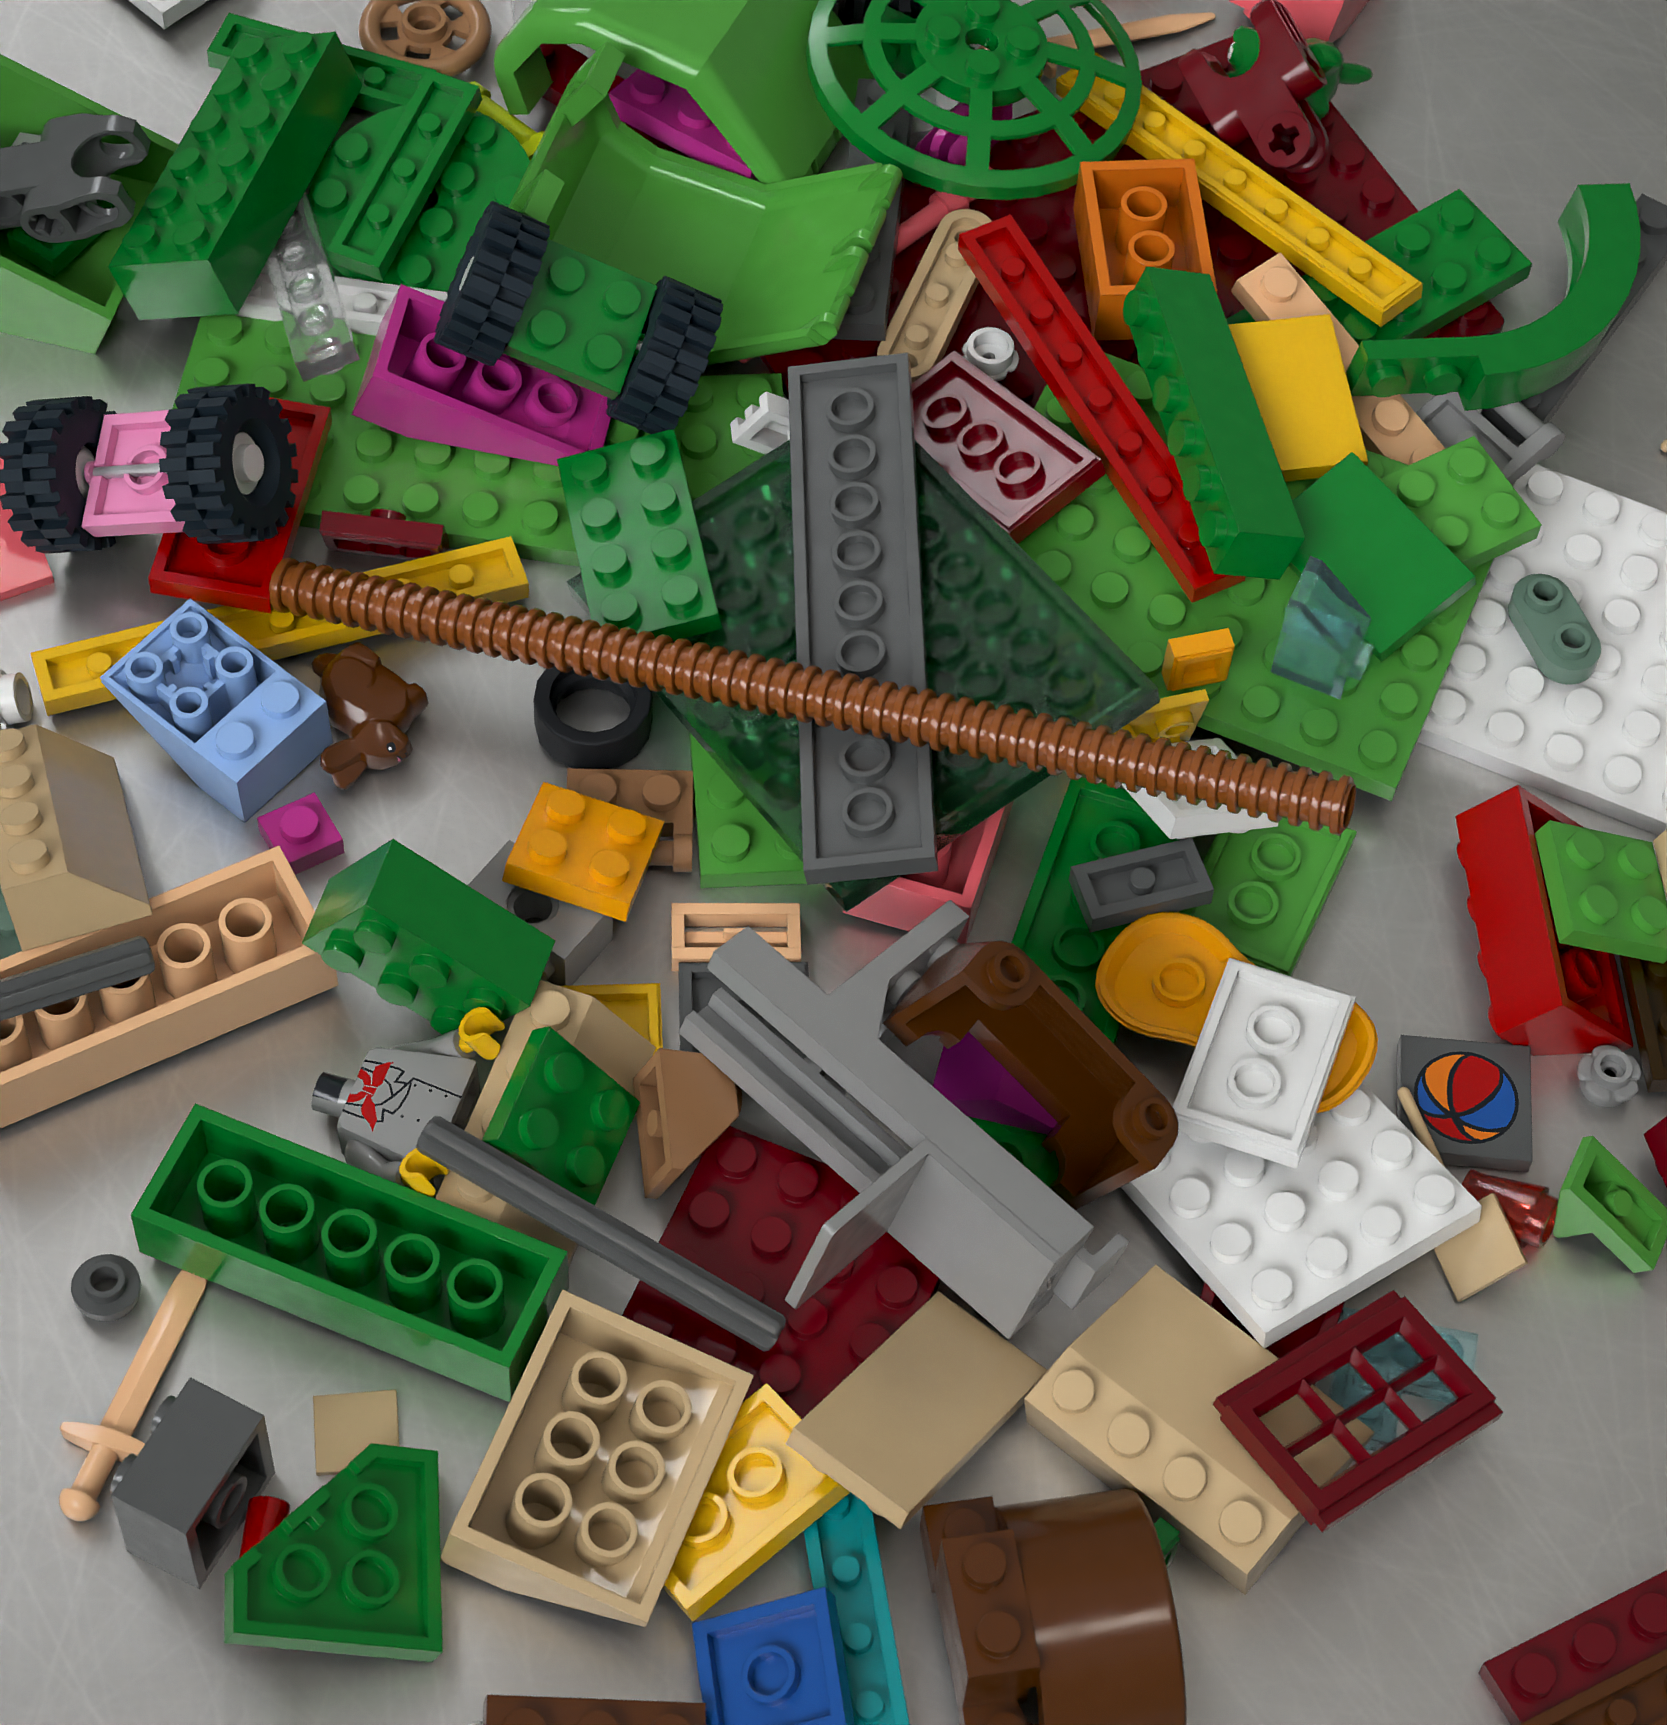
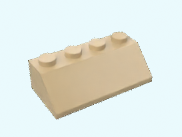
M36 724L19 729L9 728L0 730V886L22 951L153 915L114 757Z
M540 980L531 1006L514 1015L501 1045L500 1052L491 1068L465 1131L482 1140L530 1034L534 1029L549 1026L633 1096V1078L652 1057L656 1047L595 997ZM450 1170L449 1174L445 1175L435 1199L568 1251L569 1269L578 1247L577 1243Z

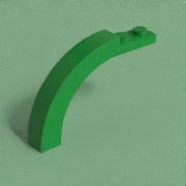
M1630 183L1583 184L1576 187L1557 221L1565 244L1568 262V284L1565 299L1548 314L1528 325L1493 335L1361 341L1346 371L1351 396L1386 398L1398 394L1429 393L1431 395H1444L1450 392H1458L1464 411L1520 402L1541 394L1564 381L1579 369L1597 349L1627 299L1636 277L1640 257L1641 229L1637 205Z

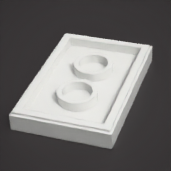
M1229 958L1173 1106L1178 1119V1131L1297 1169L1350 1020L1356 996Z

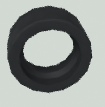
M556 666L551 669H545L537 680L533 699L534 725L539 743L554 760L574 769L617 768L636 757L649 740L652 725L653 695L651 690L648 689L647 684L642 688H636L631 686L629 681L624 684H617L611 681L610 677L604 681L598 680L593 677L592 673L584 677L577 675L574 669L565 673L557 670ZM591 688L609 690L624 698L630 706L629 716L624 722L612 729L598 732L577 730L563 723L557 716L556 710L557 705L565 697L576 691Z

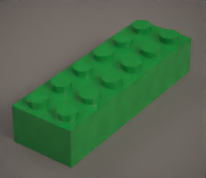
M336 31L314 34L299 32L291 36L263 39L261 37H250L239 41L234 47L223 70L213 83L209 94L195 118L191 121L188 130L174 154L168 160L167 166L146 198L142 209L108 265L111 274L138 320L239 313L363 86Z
M196 1103L131 1213L140 1253L507 1402H510L562 1290L568 1291L569 1289L568 1251Z

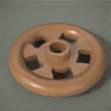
M370 0L361 14L358 35L363 50L435 69L438 73L454 77L468 70L484 55L491 38V22L488 12L480 0ZM419 1L407 7L403 13L398 8L402 5ZM452 6L463 15L451 21L443 9ZM397 27L398 39L383 41L381 28ZM453 36L466 40L456 51L446 47L451 42ZM408 51L419 54H430L429 59H415L406 57Z

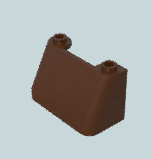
M1000 940L956 945L935 960L883 1022L905 1047L922 1036L936 1035L940 1037L938 1040L949 1049L970 1032L1057 1121V1124L1041 1143L1049 1153L1055 1151L1059 1163L1058 1177L1051 1183L1049 1188L1074 1210L1157 1168L1174 1145L1178 1136V1119L1174 1108L1167 1098L1021 949L1012 943Z

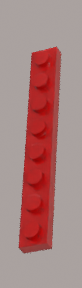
M1007 215L959 234L958 251L1091 452L1102 459L1107 476L1191 603L1245 581L1246 577L1213 573L1206 549L1199 540V529L1192 508L1184 496L1183 482L1174 456L1170 454L1167 445L1012 215Z

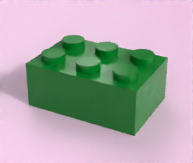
M391 839L329 878L302 944L320 954L322 960L329 967L340 972L351 973L376 988L377 994L385 1001L394 1005L405 1006L430 1021L432 1028L443 1035L458 1029L463 1017L477 1007L489 1009L501 1021L530 1007L556 940L395 839Z

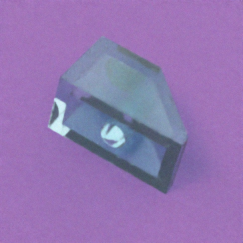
M1310 556L1288 602L1271 673L1341 699L1350 677L1361 681L1371 660L1375 646L1365 643L1372 618L1320 559Z

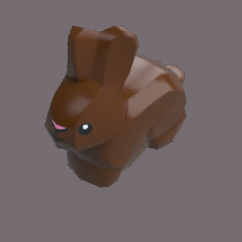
M359 642L348 646L338 654L324 653L314 658L311 665L313 672L320 677L319 695L327 703L330 725L349 736V739L341 740L325 748L320 757V766L324 771L331 774L335 786L346 790L367 769L384 770L403 762L413 750L412 744L405 732L411 726L412 721L418 718L429 704L423 688L416 683H406L393 671L383 666L380 657Z

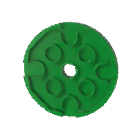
M407 105L390 108L366 118L339 137L326 152L312 178L308 193L307 209L311 233L328 269L334 276L394 285L403 284L408 287L448 292L450 284L456 275L460 259L463 258L466 251L467 243L470 237L473 236L475 227L480 217L482 218L484 210L490 205L491 201L509 207L530 160L519 141L511 132L494 119L476 111L431 192L433 197L438 200V203L434 208L418 215L383 281L332 264L329 261L326 249Z

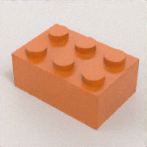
M1194 158L1080 162L1073 210L1091 330L1096 341L1133 340L1130 328L1124 321L1123 306L1128 292L1134 290L1146 266L1210 274L1217 293Z

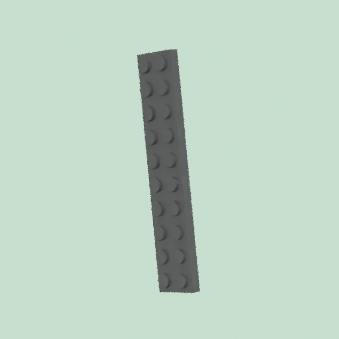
M908 352L788 367L797 662L803 665L804 670L810 665L818 666L822 669L823 674L829 669L837 670L841 673L842 678L848 673H853L859 676L861 682L866 677H873L878 680L880 686L885 681H892L898 685L899 690L906 684L912 685L920 694L925 688L928 689L912 380ZM815 719L809 723L799 721L803 871L807 885L938 871L933 764L930 744L927 742L925 746L920 748L912 745L909 738L901 744L893 741L890 734L882 740L874 737L871 730L863 736L855 733L852 726L847 731H840L835 728L833 722L828 727H821L816 724Z

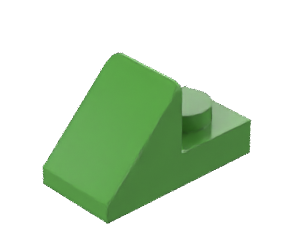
M1594 1136L1583 1137L1560 1189L1553 1235L1556 1238L1593 1233L1633 1273L1654 1270L1667 1239V1208Z

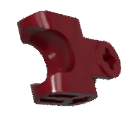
M1261 0L1252 8L1250 13L1251 22L1256 28L1260 39L1258 58L1251 69L1240 76L1230 78L1221 63L1214 56L1195 48L1180 58L1179 67L1211 125L1229 147L1233 149L1251 137L1261 157L1268 164L1294 174H1307L1316 170L1324 162L1328 153L1329 139L1326 130L1307 100L1309 96L1327 85V79L1286 7L1277 0ZM1293 133L1299 134V136L1296 137L1294 141H1292L1290 136ZM1294 143L1296 150L1293 153L1287 152Z

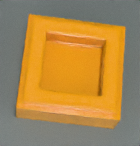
M1229 628L1168 639L1161 671L1167 691L1207 685L1227 679L1235 648Z

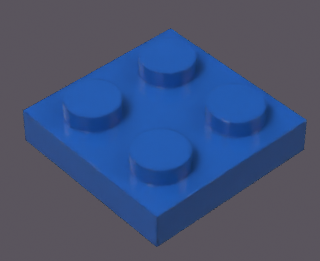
M826 1587L692 1623L702 1703H706V1725H855L835 1595Z

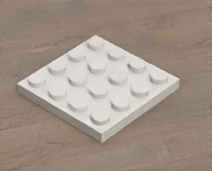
M1363 1082L1343 1103L1329 1111L1316 1114L1297 1169L1178 1131L1174 1145L1157 1168L1121 1186L1125 1193L1264 1349L1480 1221L1482 1205Z

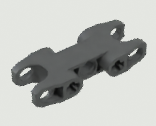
M81 113L49 120L44 125L40 142L0 148V230L22 226L27 234L37 240L48 243H60L86 239L100 232L123 226L133 217L136 202L130 198L120 181L112 180L107 176L118 169L142 162L148 155L150 139L135 119L120 115ZM107 135H117L127 139L130 144L103 143L101 138ZM96 200L108 201L115 208H102Z

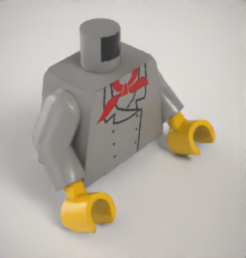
M477 1007L463 1017L458 1029L438 1037L395 1046L392 1049L380 1047L371 1049L365 1057L356 1080L322 1072L313 1091L311 1106L315 1111L339 1117L337 1131L341 1152L345 1156L346 1163L424 1195L436 1198L445 1175L449 1174L450 1170L420 1153L416 1148L418 1138L425 1125L434 1116H440L465 1131L481 1094L477 1061L472 1059L477 1053L486 1060H492L498 1056L500 1044L490 1035L496 1031H502L505 1028V1024L489 1009Z

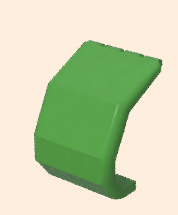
M532 0L498 44L495 51V75L509 114L529 115L553 83L540 48L541 44H582L597 51L607 41L626 55L623 60L624 63L686 89L756 178L765 184L818 174L835 149L836 143L843 136L830 121L818 102L808 75L806 46L812 14L819 0ZM832 10L828 27L843 26V23ZM858 44L828 47V55L835 76L850 101L855 105L858 79H875L868 68L863 50Z
M606 41L578 69L567 85L508 208L549 225L550 235L548 239L656 285L659 280H662L663 276H668L721 299L723 311L720 317L722 319L720 327L715 333L717 338L714 347L709 352L707 358L709 360L707 366L827 344L837 335L850 304V297L853 296L869 259L868 254L872 251L886 218V210L890 208L903 177L902 171L895 165H883L879 162L765 184L658 148L624 124L616 112L608 91L626 55Z

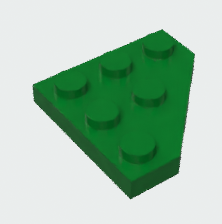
M371 1443L327 1484L320 1487L289 1514L280 1525L256 1546L250 1548L234 1562L225 1573L224 1643L433 1662L443 1652L438 1451Z

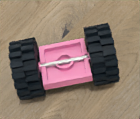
M256 384L188 389V394H180L175 399L178 409L117 414L115 411H106L108 404L101 399L93 400V396L26 402L27 406H19L12 413L16 421H7L2 430V433L8 438V442L0 443V458L4 459V469H0V483H5L6 494L0 496L3 510L11 509L13 515L8 520L14 532L23 531L21 541L27 547L36 546L35 551L40 553L102 550V548H110L116 544L115 537L174 532H184L188 537H197V542L202 544L265 541V539L273 538L279 534L277 527H285L289 516L284 508H293L296 495L290 491L291 483H298V470L292 469L291 457L298 455L296 443L288 442L287 435L292 431L289 419L279 418L283 408L277 399H269L270 391L264 387H256Z

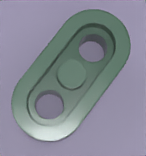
M1532 574L1519 580L1510 598L1508 615L1539 670L1547 678L1560 684L1573 685L1589 679L1598 663L1601 654V643L1570 589L1558 578L1547 574ZM1564 643H1572L1576 645L1578 648H1570L1566 646Z

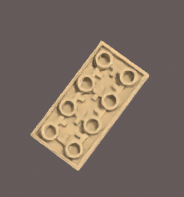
M938 1291L793 1428L786 1445L807 1459L816 1470L827 1474L866 1503L874 1513L885 1517L901 1529L1025 1403L1024 1398L1048 1370Z

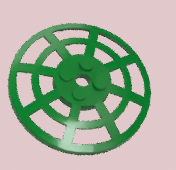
M819 0L812 14L806 46L808 75L816 98L830 121L853 146L876 163L895 165L902 171L903 178L940 192L976 199L1013 200L1040 197L1068 189L1077 184L1080 162L1112 161L1126 143L1140 107L1142 80L1138 57L1128 34L1113 12L1101 0H1033L1022 6L1010 0H914L924 7L916 23H881L887 7L893 0H872L865 13L863 24L828 27L830 13L836 0ZM1082 6L1103 27L1116 46L1124 67L1095 55L1094 45L1089 33L1080 18L1072 10L1073 8ZM1057 14L1072 33L1078 49L1048 42L1044 30L1038 22ZM881 43L911 44V57L916 70L901 80L888 63ZM862 44L868 68L879 86L886 92L863 113L850 101L839 84L829 59L828 47ZM978 44L988 48L989 50H973L968 45ZM1046 62L1079 70L1074 86L1060 101L1041 82ZM1095 76L1126 88V92L1117 118L1103 136L1094 143H1091L1072 116L1079 111L1088 99ZM933 87L936 91L955 101L968 104V117L942 109L923 99L920 95ZM1025 97L1040 112L1021 119L992 120V107L1009 105ZM902 109H905L911 115L934 127L956 135L966 136L965 166L948 163L920 153L893 139L880 128ZM1052 129L1056 131L1073 154V156L1062 161L1037 168L1017 170L989 169L991 140L1023 139Z

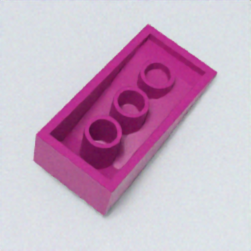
M403 284L400 285L380 323L353 408V416L409 438L558 466L557 459L603 447L611 419L606 414L608 397L506 354H502L494 366H488L434 342L435 330L445 302Z

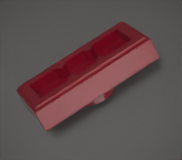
M373 509L370 511V516L322 510L319 531L326 547L332 551L414 560L449 550V538L442 524L408 521L404 514L388 509Z

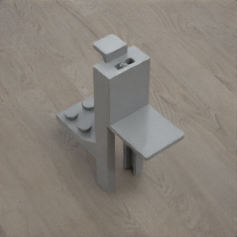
M951 900L947 901L828 995L749 926L713 952L707 969L807 1056L804 1059L722 987L712 994L705 1008L698 1013L692 1011L685 1017L679 1034L860 1193L822 1226L785 1298L786 1302L794 1309L800 1307L883 1234L888 1232L1007 1339H1010L1050 1302L1054 1294L1073 1310L1109 1276L1130 1241L1122 1234L1117 1233L1094 1255L1087 1251L1083 1245L1094 1229V1226L884 1044L893 1035L883 1024L885 1019L935 960L960 944L957 940L969 916ZM846 1091L907 1143L912 1150L910 1152L907 1151L845 1096Z

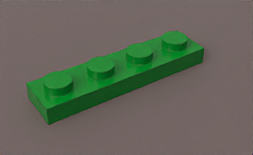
M228 13L207 50L209 67L223 70L239 41L250 37H261L263 39L291 36L299 32ZM342 44L363 85L352 107L379 113L390 108L407 105L427 69L437 72L435 69Z
M427 69L326 249L330 263L383 281L482 101L479 86Z

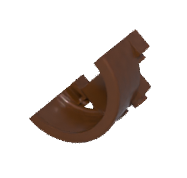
M1123 1488L994 1507L992 1496L923 1506L919 1529L931 1591L936 1593L960 1716L959 1725H1037L1027 1721L1019 1705L1027 1701L1030 1688L1035 1686L1037 1688L1039 1725H1187L1183 1656L1169 1575L1152 1518L1145 1503L1134 1490Z

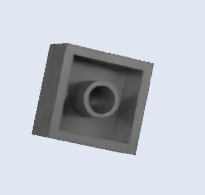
M190 1377L177 1397L170 1395L161 1403L151 1423L150 1432L152 1435L138 1455L130 1454L122 1461L113 1477L110 1490L127 1551L200 1589L244 1522L249 1499L261 1496L274 1476L275 1468L264 1415Z

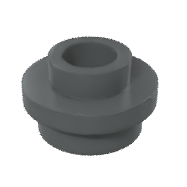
M103 1254L88 1259L76 1270L71 1282V1293L76 1307L85 1316L102 1322H111L126 1316L137 1304L141 1294V1280L136 1267L129 1260L119 1255ZM101 1280H117V1284L111 1290L98 1291L93 1288Z

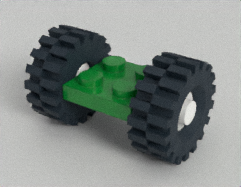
M491 201L490 205L484 210L482 218L480 217L474 234L467 243L463 258L460 259L457 266L456 275L450 284L447 299L439 315L441 317L436 326L434 342L488 366H494L497 359L502 354H506L608 397L606 414L609 417L650 434L674 430L677 427L679 417H683L686 412L688 401L691 396H694L699 385L698 380L701 373H704L709 360L707 358L709 352L714 347L717 338L715 333L720 327L722 319L720 317L723 311L722 300L668 276H663L662 280H659L656 285L548 239L550 235L549 225Z

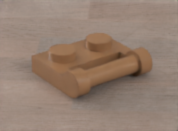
M567 768V789L665 821L661 837H673V841H659L650 865L673 866V872H692L693 771Z

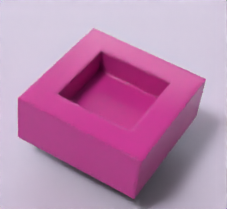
M315 792L257 817L259 832L269 849L280 846L295 875L345 853L343 838Z

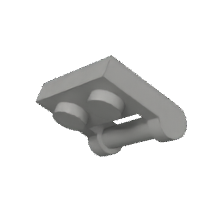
M1458 392L1435 395L1416 412L1445 448L1475 436L1511 485L1540 460H1546L1551 457L1565 440V434L1552 422L1544 424L1521 402L1492 408L1526 439L1518 447L1477 410L1464 411Z

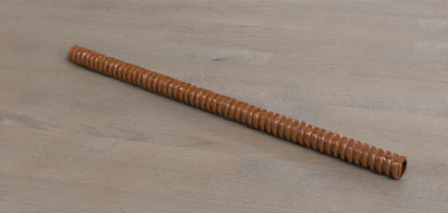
M290 557L281 560L270 580L271 605L274 610L280 613L291 612L299 617L308 615L313 620L320 621L326 619V621L332 624L343 622L344 625L351 628L360 626L366 631L378 630V632L384 635L395 633L396 636L403 639L413 636V639L418 642L425 643L431 641L434 645L441 647L448 644L449 647L456 650H462L466 647L467 651L479 654L484 651L485 655L496 658L502 655L508 661L520 659L522 663L527 665H533L538 662V665L542 668L551 669L556 666L557 670L565 673L574 669V672L579 676L586 677L592 673L593 677L598 680L604 681L610 677L614 683L624 684L629 681V684L636 688H642L647 684L648 689L651 691L660 692L665 688L668 694L674 696L684 692L685 697L693 700L700 698L702 695L703 700L707 703L715 704L721 699L722 704L726 707L733 708L739 703L740 707L745 711L751 712L758 707L759 712L764 715L770 716L777 711L778 716L783 719L789 720L796 715L797 720L802 723H809L815 719L816 724L821 727H828L833 722L835 728L840 731H847L852 726L855 733L863 736L871 730L874 737L882 740L890 734L893 741L901 744L909 738L912 745L920 748L928 742L931 749L941 752L946 747H949L950 752L958 756L968 751L969 756L977 760L988 755L989 761L1000 764L1004 759H1007L1008 764L1015 768H1019L1024 763H1027L1028 769L1034 772H1039L1043 767H1046L1047 772L1053 776H1059L1063 771H1066L1067 777L1072 780H1079L1082 775H1085L1087 781L1091 784L1097 785L1104 779L1110 788L1117 789L1123 783L1126 784V788L1130 792L1137 793L1141 788H1146L1147 794L1153 797H1158L1161 792H1166L1167 798L1172 801H1178L1181 796H1185L1187 802L1195 806L1204 800L1207 806L1214 810L1219 809L1223 804L1227 805V810L1233 814H1238L1242 809H1247V814L1252 818H1259L1262 813H1266L1271 822L1278 823L1282 817L1288 818V823L1295 827H1299L1304 821L1308 822L1309 828L1314 831H1320L1323 826H1328L1329 832L1338 836L1347 829L1354 809L1356 785L1352 776L1342 775L1339 780H1335L1330 771L1323 770L1319 776H1315L1310 767L1302 766L1296 772L1292 771V765L1286 762H1281L1278 767H1272V762L1266 758H1261L1257 763H1252L1251 757L1247 754H1240L1237 759H1233L1228 750L1221 749L1214 755L1208 746L1203 745L1194 751L1191 749V745L1184 741H1180L1175 747L1171 745V741L1168 738L1160 737L1156 742H1152L1151 736L1145 733H1140L1136 738H1132L1131 732L1126 729H1120L1116 734H1112L1111 728L1106 725H1100L1096 730H1093L1089 722L1080 721L1076 726H1073L1072 720L1067 717H1060L1054 722L1050 714L1043 712L1037 718H1034L1032 711L1024 708L1015 714L1011 706L1003 704L996 710L994 704L990 701L983 700L976 706L974 700L970 697L964 696L957 702L953 694L946 692L937 698L936 692L931 689L925 688L918 694L917 689L912 685L906 684L899 690L898 685L892 681H885L880 686L878 680L873 677H866L861 682L859 676L853 673H848L842 678L841 673L834 669H829L823 674L822 669L815 665H810L804 670L803 665L799 662L791 661L785 666L784 661L780 658L773 657L766 662V658L763 655L754 653L748 658L747 654L742 650L736 649L729 654L728 649L725 647L716 646L711 650L710 646L703 642L695 643L692 647L691 642L683 638H679L674 642L673 638L669 635L661 634L655 638L653 633L645 630L637 635L636 630L630 627H624L619 630L614 624L606 623L600 626L599 622L591 619L582 623L580 618L572 615L564 619V616L557 612H551L546 615L545 611L534 608L528 611L523 605L516 604L510 607L504 601L492 603L488 598L480 597L474 599L473 596L465 593L457 596L456 593L450 590H443L439 593L438 589L431 586L421 588L420 585L411 582L404 585L403 582L397 579L386 581L381 576L374 575L369 577L363 572L351 573L343 568L334 570L329 565L322 564L316 566L312 562H299Z

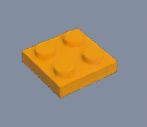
M543 782L506 861L502 881L626 922L660 841L665 821L577 793L570 789Z

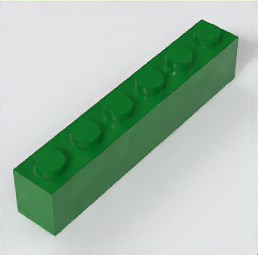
M1146 266L1134 290L1129 291L1125 298L1123 317L1125 323L1130 328L1135 342L1139 365L1144 369L1152 392L1153 406L1159 412L1168 439L1169 452L1174 456L1181 476L1184 496L1192 508L1199 529L1200 543L1206 549L1214 574L1280 580L1306 537L1210 274Z

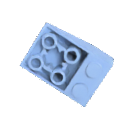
M191 598L100 677L102 684L197 786L244 823L320 755L325 748L333 743L326 701Z

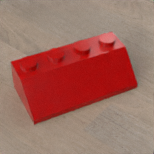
M1516 785L1456 815L1460 839L1456 848L1457 855L1466 870L1470 895L1467 897V907L1477 928L1480 943L1477 960L1487 980L1491 1005L1488 1007V1017L1497 1036L1513 1045L1530 1046V1054L1532 1056L1592 1053L1595 1047L1602 1045L1618 1047L1622 1052L1633 1048L1634 1045L1614 954L1561 944L1558 941L1534 833L1549 820L1579 827L1583 826L1520 785Z

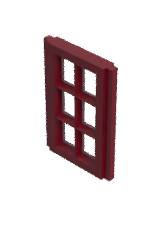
M1394 1290L1217 1396L1212 1404L1221 1414L1220 1420L1308 1523L1310 1525L1315 1524L1322 1533L1499 1420L1503 1414V1411L1494 1402L1496 1397L1412 1303L1405 1296L1401 1298ZM1398 1333L1422 1361L1391 1381L1386 1382L1362 1354ZM1348 1363L1373 1392L1335 1415L1311 1388V1385ZM1432 1371L1457 1400L1421 1422L1398 1396L1397 1392ZM1297 1395L1322 1424L1284 1447L1259 1418ZM1383 1402L1408 1431L1372 1454H1369L1345 1425ZM1331 1434L1356 1464L1318 1487L1296 1462L1294 1457Z

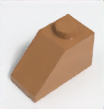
M659 1048L633 1078L634 1097L640 1101L636 1116L645 1198L658 1199L739 1117L742 1107L741 1088L702 1053Z

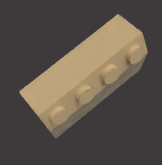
M1156 1264L1067 1347L1024 1398L1027 1423L1112 1490L1123 1488L1134 1490L1145 1503L1154 1523L1162 1517L1180 1532L1179 1543L1244 1595L1247 1594L1306 1520L1220 1420L1221 1414L1212 1405L1217 1396L1274 1363L1279 1358L1266 1348L1264 1349L1257 1341ZM1311 1385V1388L1335 1415L1344 1410L1342 1406L1325 1393ZM1297 1395L1259 1418L1284 1447L1322 1424ZM1357 1418L1345 1425L1363 1447L1368 1444L1375 1433ZM1331 1434L1294 1457L1296 1462L1318 1487L1345 1471L1354 1461Z
M562 1290L451 1527L440 1556V1561L506 1591L646 1627L754 1375Z

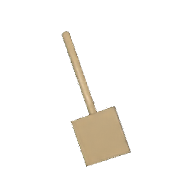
M1407 1087L1399 1088L1397 1095L1418 1140L1445 1167L1410 1090ZM1491 1193L1478 1201L1482 1205L1480 1221L1434 1248L1458 1302H1462L1528 1264L1495 1193Z
M396 1389L313 1396L316 1476L338 1474L371 1443L400 1446Z

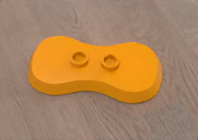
M1158 912L1147 914L1137 919L1114 939L1100 961L1096 972L1095 987L1098 998L1106 1011L1126 1028L1149 1038L1176 1042L1195 1048L1229 958L1252 965L1255 964L1239 952L1222 932L1208 922L1179 912ZM1356 1002L1354 1003L1350 1020L1317 1113L1329 1111L1349 1098L1361 1085L1374 1063L1378 1047V1035L1374 1023Z

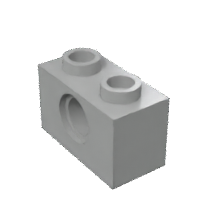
M509 840L468 886L522 920L532 917L544 919L540 923H528L556 940L541 980L558 986L573 985L613 940V918L503 882L505 864L515 844Z

